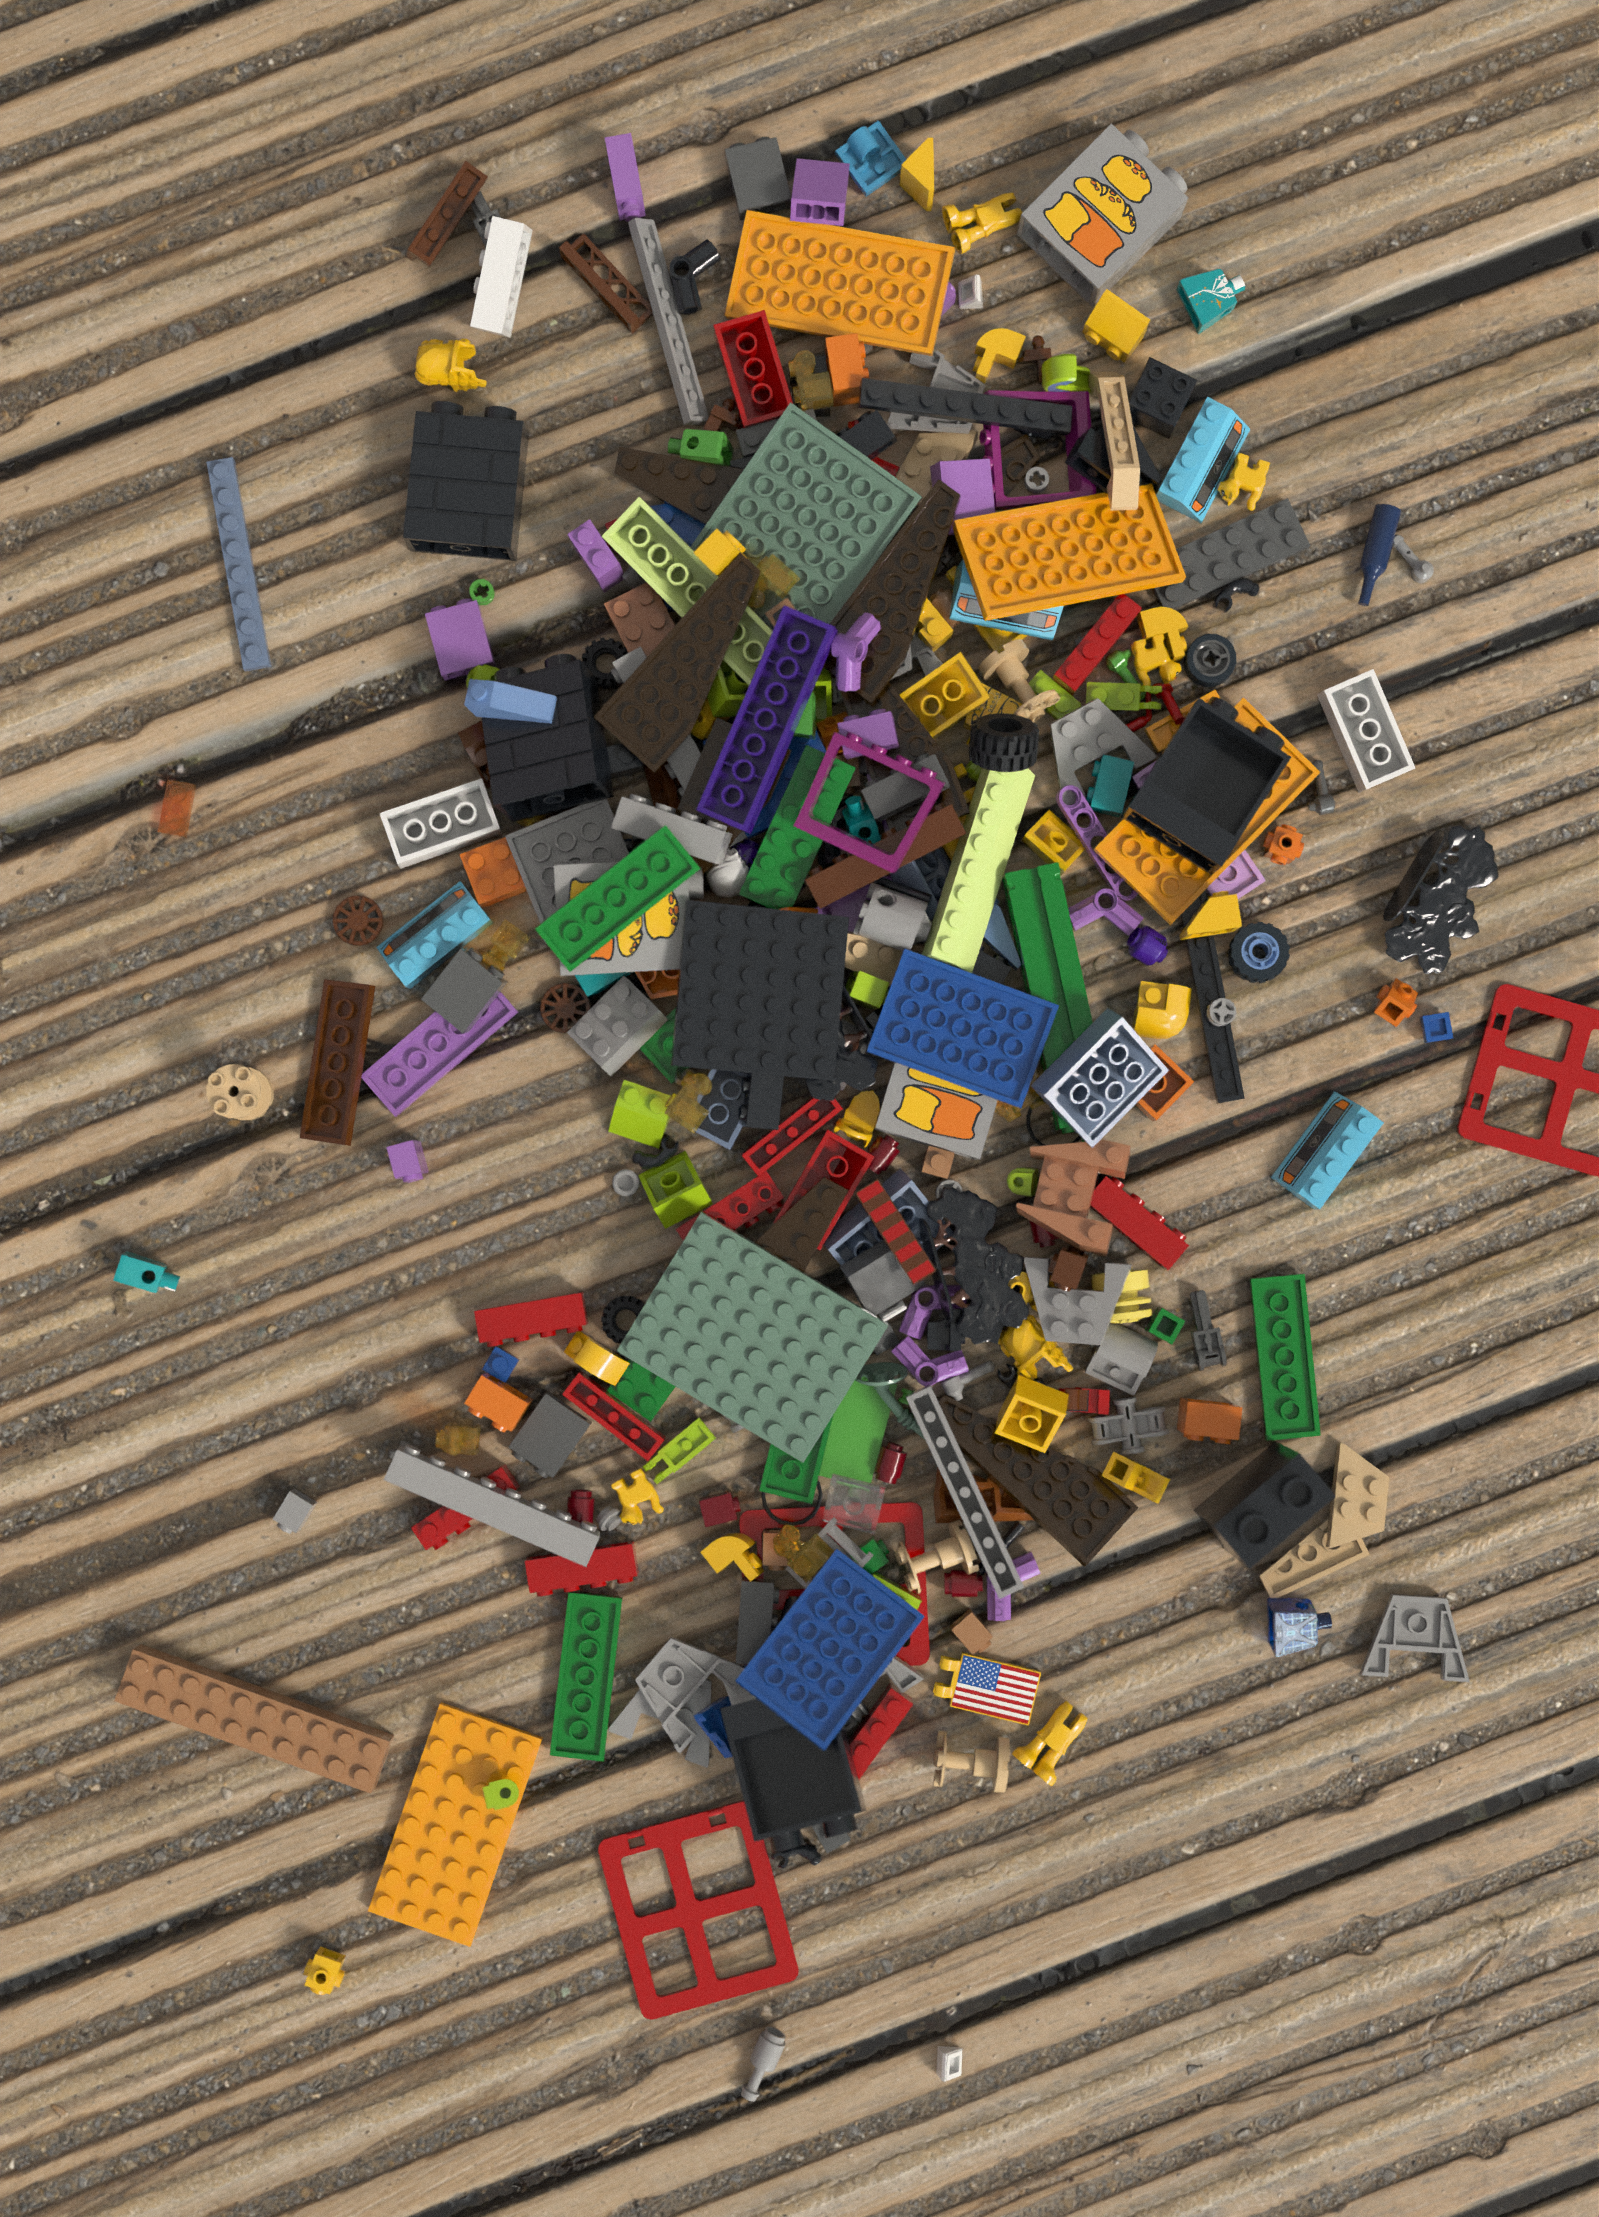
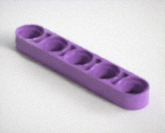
M1073 785L1061 788L1057 792L1056 802L1109 889L1113 890L1122 901L1133 899L1137 896V892L1132 888L1129 896L1121 895L1119 885L1124 880L1116 872L1110 874L1105 870V861L1090 845L1091 839L1094 836H1100L1104 839L1108 834L1078 787ZM1066 790L1074 792L1076 796V801L1073 805H1066L1062 800V795ZM1080 813H1085L1090 818V824L1087 828H1081L1077 825L1076 818Z

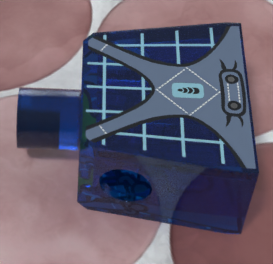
M1267 1599L1268 1644L1275 1657L1316 1647L1318 1644V1630L1332 1628L1330 1613H1317L1309 1599Z

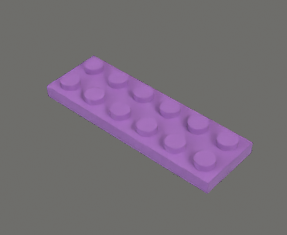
M500 992L467 1033L460 1032L435 1011L367 1069L361 1078L390 1112L397 1117L514 1017L518 1011Z

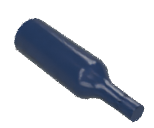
M1389 504L1375 505L1360 562L1364 581L1358 602L1359 605L1369 606L1375 582L1387 569L1401 515V509Z

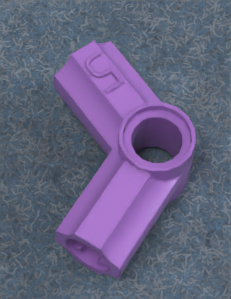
M864 612L846 634L838 633L833 639L831 652L837 658L835 686L838 687V690L846 692L860 689L861 662L866 657L868 644L881 629L880 621L876 620L873 614Z
M1107 888L1101 889L1096 894L1068 908L1074 931L1104 916L1129 936L1143 920L1140 914L1122 901L1113 890ZM1099 896H1108L1111 899V907L1107 909L1102 908L1098 903Z
M926 1284L911 1294V1300L899 1327L900 1332L921 1339L932 1310L941 1309L935 1285ZM947 1285L949 1295L953 1296L960 1290V1285ZM923 1291L931 1292L930 1301L924 1304L919 1303V1294ZM952 1304L953 1309H962L957 1304Z
M909 1335L891 1350L917 1382L923 1386H932L937 1382L969 1371L962 1350L953 1351L930 1360ZM924 1366H930L934 1370V1376L929 1381H924L919 1377V1372Z
M1031 1551L1011 1559L1021 1581L1041 1574ZM986 1572L987 1620H1011V1594L999 1599Z

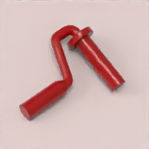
M1156 683L1152 685L1162 686V692L1155 695L1158 699L1163 700L1176 725L1181 724L1184 717L1172 696V685L1169 683ZM1146 692L1145 703L1151 702V694ZM1146 709V716L1139 717L1126 724V726L1132 732L1146 726L1152 719V709Z

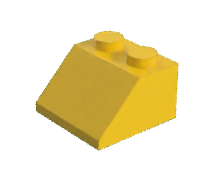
M1106 289L1087 319L1082 333L1085 334V338L1091 344H1099L1106 349V353L1116 361L1121 360L1125 363L1144 338L1150 319Z
M1229 891L1212 893V896H1209L1208 900L1201 904L1179 934L1180 940L1231 933L1242 927L1237 894L1229 895Z

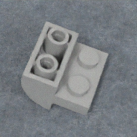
M1110 1323L1101 1345H1097L1085 1369V1373L1134 1396L1152 1365L1158 1343L1119 1324Z

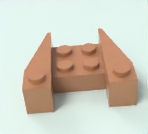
M1100 1140L1093 1148L1086 1142L1030 1147L1031 1158L1042 1160L1043 1165L1033 1206L1017 1203V1213L1080 1251L1107 1257L1113 1224L1088 1219V1214L1098 1173L1125 1179L1131 1146Z

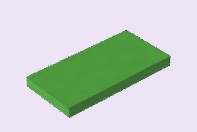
M864 1376L861 1378L863 1381H868ZM854 1380L836 1409L819 1476L870 1489L890 1414V1408L879 1396L874 1386L864 1385ZM895 1383L891 1384L888 1389L893 1396H895L897 1388Z

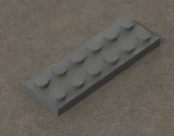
M1287 498L1177 548L1176 551L1186 575L1185 580L1182 583L1152 589L1161 607L1175 610L1217 591L1233 581L1245 578L1309 549L1310 544Z

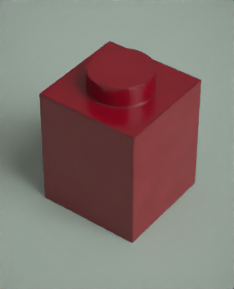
M731 1490L699 1499L705 1528L737 1520V1512H741L738 1496H732Z

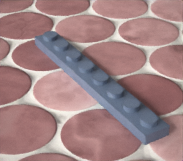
M233 457L208 461L206 463L243 670L251 671L272 667L235 460Z

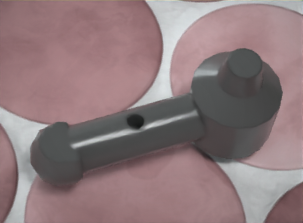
M1314 760L1311 763L1320 771L1314 778L1318 796H1316L1313 802L1308 803V810L1315 811L1319 815L1334 813L1336 804L1331 793L1328 794L1323 762L1321 760Z

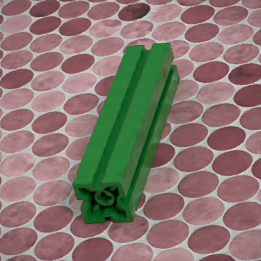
M1058 862L1037 866L1032 869L1005 873L1001 881L1015 948L1022 964L1020 972L1025 993L1059 1005L1039 1059L1042 1074L1093 1023ZM1050 1107L1054 1130L1061 1129L1062 1134L1075 1132Z

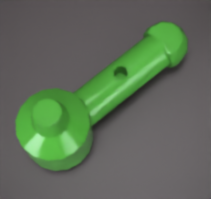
M1129 649L1124 651L1115 650L1105 657L1108 669L1115 674L1118 673L1125 683H1138L1127 668L1128 659L1132 655ZM1141 692V700L1146 697V692Z

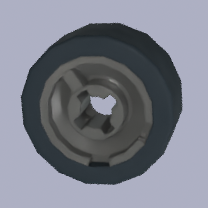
M1205 634L1196 638L1190 644L1184 656V669L1187 676L1195 684L1202 687H1215L1224 683L1233 673L1237 663L1233 644L1218 634ZM1211 656L1214 658L1215 663L1213 666L1208 661H1204L1206 657Z

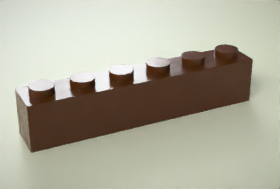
M944 802L931 808V815L926 817L899 868L966 834L952 804L945 806ZM915 817L906 821L907 827L898 832L895 827L881 834L883 840L873 845L894 854ZM844 853L832 859L833 866L824 870L821 865L807 872L810 877L805 879L821 909L891 872L856 855L848 857L847 853Z

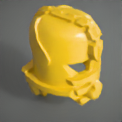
M430 339V341H423L421 346H419L416 357L415 377L420 383L428 386L438 384L443 386L450 385L454 392L477 389L478 386L486 387L487 381L478 379L473 370L464 368V361L476 355L475 346L468 339L448 340V343L443 344L444 341Z
M1029 1314L1027 1319L1023 1320L1022 1325L1017 1329L1006 1326V1329L1002 1330L998 1344H1000L1001 1350L1008 1358L1012 1355L1015 1359L1013 1364L1018 1369V1375L1035 1380L1037 1378L1035 1363L1043 1357L1054 1367L1063 1366L1068 1372L1073 1370L1071 1364L1068 1363L1067 1357L1062 1352L1063 1349L1056 1342L1045 1340L1042 1326L1033 1315Z

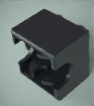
M1149 357L1128 400L1132 421L1169 439L1198 380Z

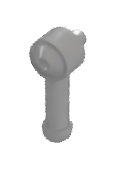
M1395 535L1392 547L1396 548L1412 567V579L1417 583L1427 582L1434 572L1432 564L1426 560L1420 561L1404 542V538L1401 535Z
M991 1360L986 1361L966 1373L943 1380L941 1385L946 1395L952 1396L956 1401L963 1399L962 1390L964 1385L994 1371L995 1365Z

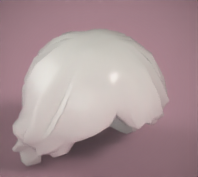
M727 849L723 864L714 863L705 872V879L716 896L722 898L742 896L739 895V892L747 877L749 867L745 865L744 860L741 859L736 849Z

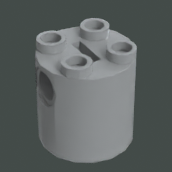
M871 883L866 898L871 900H865L859 915L862 919L858 918L853 934L902 952L904 949L911 951L913 945L925 942L932 925L925 912L928 903Z

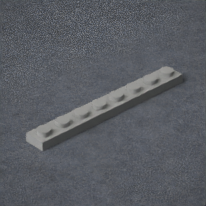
M633 218L628 222L683 423L684 425L703 426L706 424L709 416L681 315L679 314L655 222L651 219Z

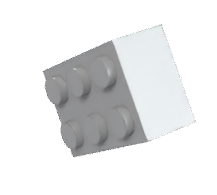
M623 976L567 1033L612 1077L668 1019Z

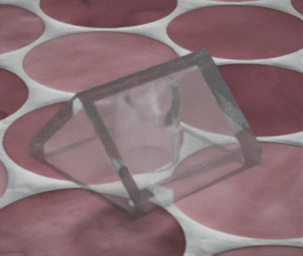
M832 1474L822 1521L829 1523L834 1517L838 1520L835 1523L836 1525L875 1535L886 1487Z

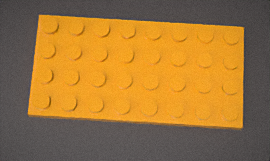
M747 210L724 316L726 319L732 320L765 310L770 327L824 337L857 333L859 342L863 341L867 345L933 356L955 247L827 224L790 221L789 217Z
M1152 484L1139 486L1137 510L1110 511L1108 493L1104 492L954 520L952 524L984 621L1182 583L1186 578Z
M1244 697L1234 706L1239 713L1235 721L1252 732L1255 731L1257 726H1262L1275 732L1285 742L1281 751L1291 756V759L1222 867L1213 875H1210L1124 819L1093 849L1169 925L1211 885L1320 773Z
M441 1702L368 1912L471 1947L543 1737ZM502 1779L512 1780L517 1785L519 1796L513 1805L498 1810L486 1808L483 1787L489 1786L490 1782Z

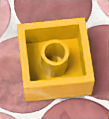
M1018 1375L998 1413L995 1434L1045 1453L1066 1415L1069 1394Z

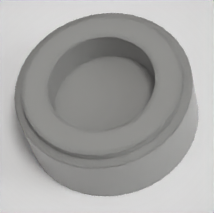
M624 1169L614 1175L612 1185L615 1192L619 1195L631 1196L637 1192L640 1181L635 1172Z

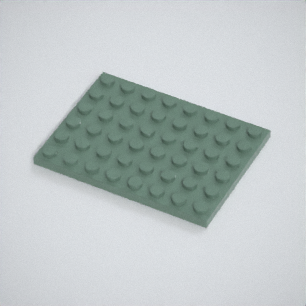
M790 402L691 545V548L695 551L716 529L721 533L727 530L746 548L743 554L762 572L748 602V606L772 630L774 627L765 613L786 598L793 603L797 611L830 624L904 526L923 497Z
M701 1211L618 1347L617 1352L804 1463L889 1325L879 1317Z

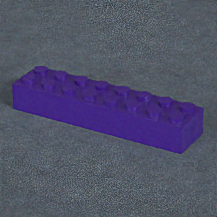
M785 605L783 606L698 804L697 811L749 834L752 833L830 652L833 639L838 633L834 626Z

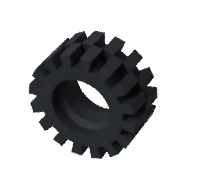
M602 637L597 642L593 640L591 642L592 645L586 646L585 653L582 654V662L596 677L598 688L599 686L603 687V689H608L611 686L616 688L618 683L612 672H600L596 667V661L602 654H611L617 660L628 654V652L622 646V643L614 641V638L609 637V640H606Z
M626 1295L610 1301L604 1308L601 1317L602 1328L607 1334L606 1336L612 1339L613 1342L621 1344L628 1331L622 1330L617 1326V1314L621 1310L627 1309L631 1310L637 1318L645 1305L643 1301L634 1296Z

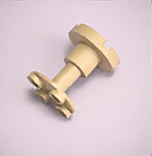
M1022 639L1014 640L1002 646L1004 651L998 653L995 650L989 654L979 665L978 669L986 681L999 677L1007 690H1014L1023 704L1014 712V715L1036 722L1045 715L1044 710L1047 707L1056 704L1060 700V696L1055 690H1048L1036 696L1026 680L1029 677V673L1021 663L1028 655L1029 649Z
M228 1064L217 1069L209 1076L207 1099L211 1108L218 1115L242 1121L255 1120L262 1117L269 1109L274 1099V1090L270 1079L261 1071L239 1064Z
M961 1520L948 1524L950 1538L934 1543V1550L910 1558L904 1544L898 1542V1548L894 1550V1554L899 1566L904 1565L907 1574L904 1576V1581L909 1592L915 1590L917 1594H920L921 1590L916 1574L939 1565L944 1570L961 1563L968 1575L979 1571V1565H973L972 1563L977 1557L970 1537L965 1528L959 1529L963 1524Z
M938 1730L937 1747H940V1750H935L934 1766L939 1767V1770L934 1771L933 1786L942 1787L945 1768L972 1770L973 1776L992 1778L993 1792L1005 1793L1009 1772L1007 1766L1010 1759L1009 1738L998 1736L995 1750L975 1748L974 1754L947 1751V1732Z

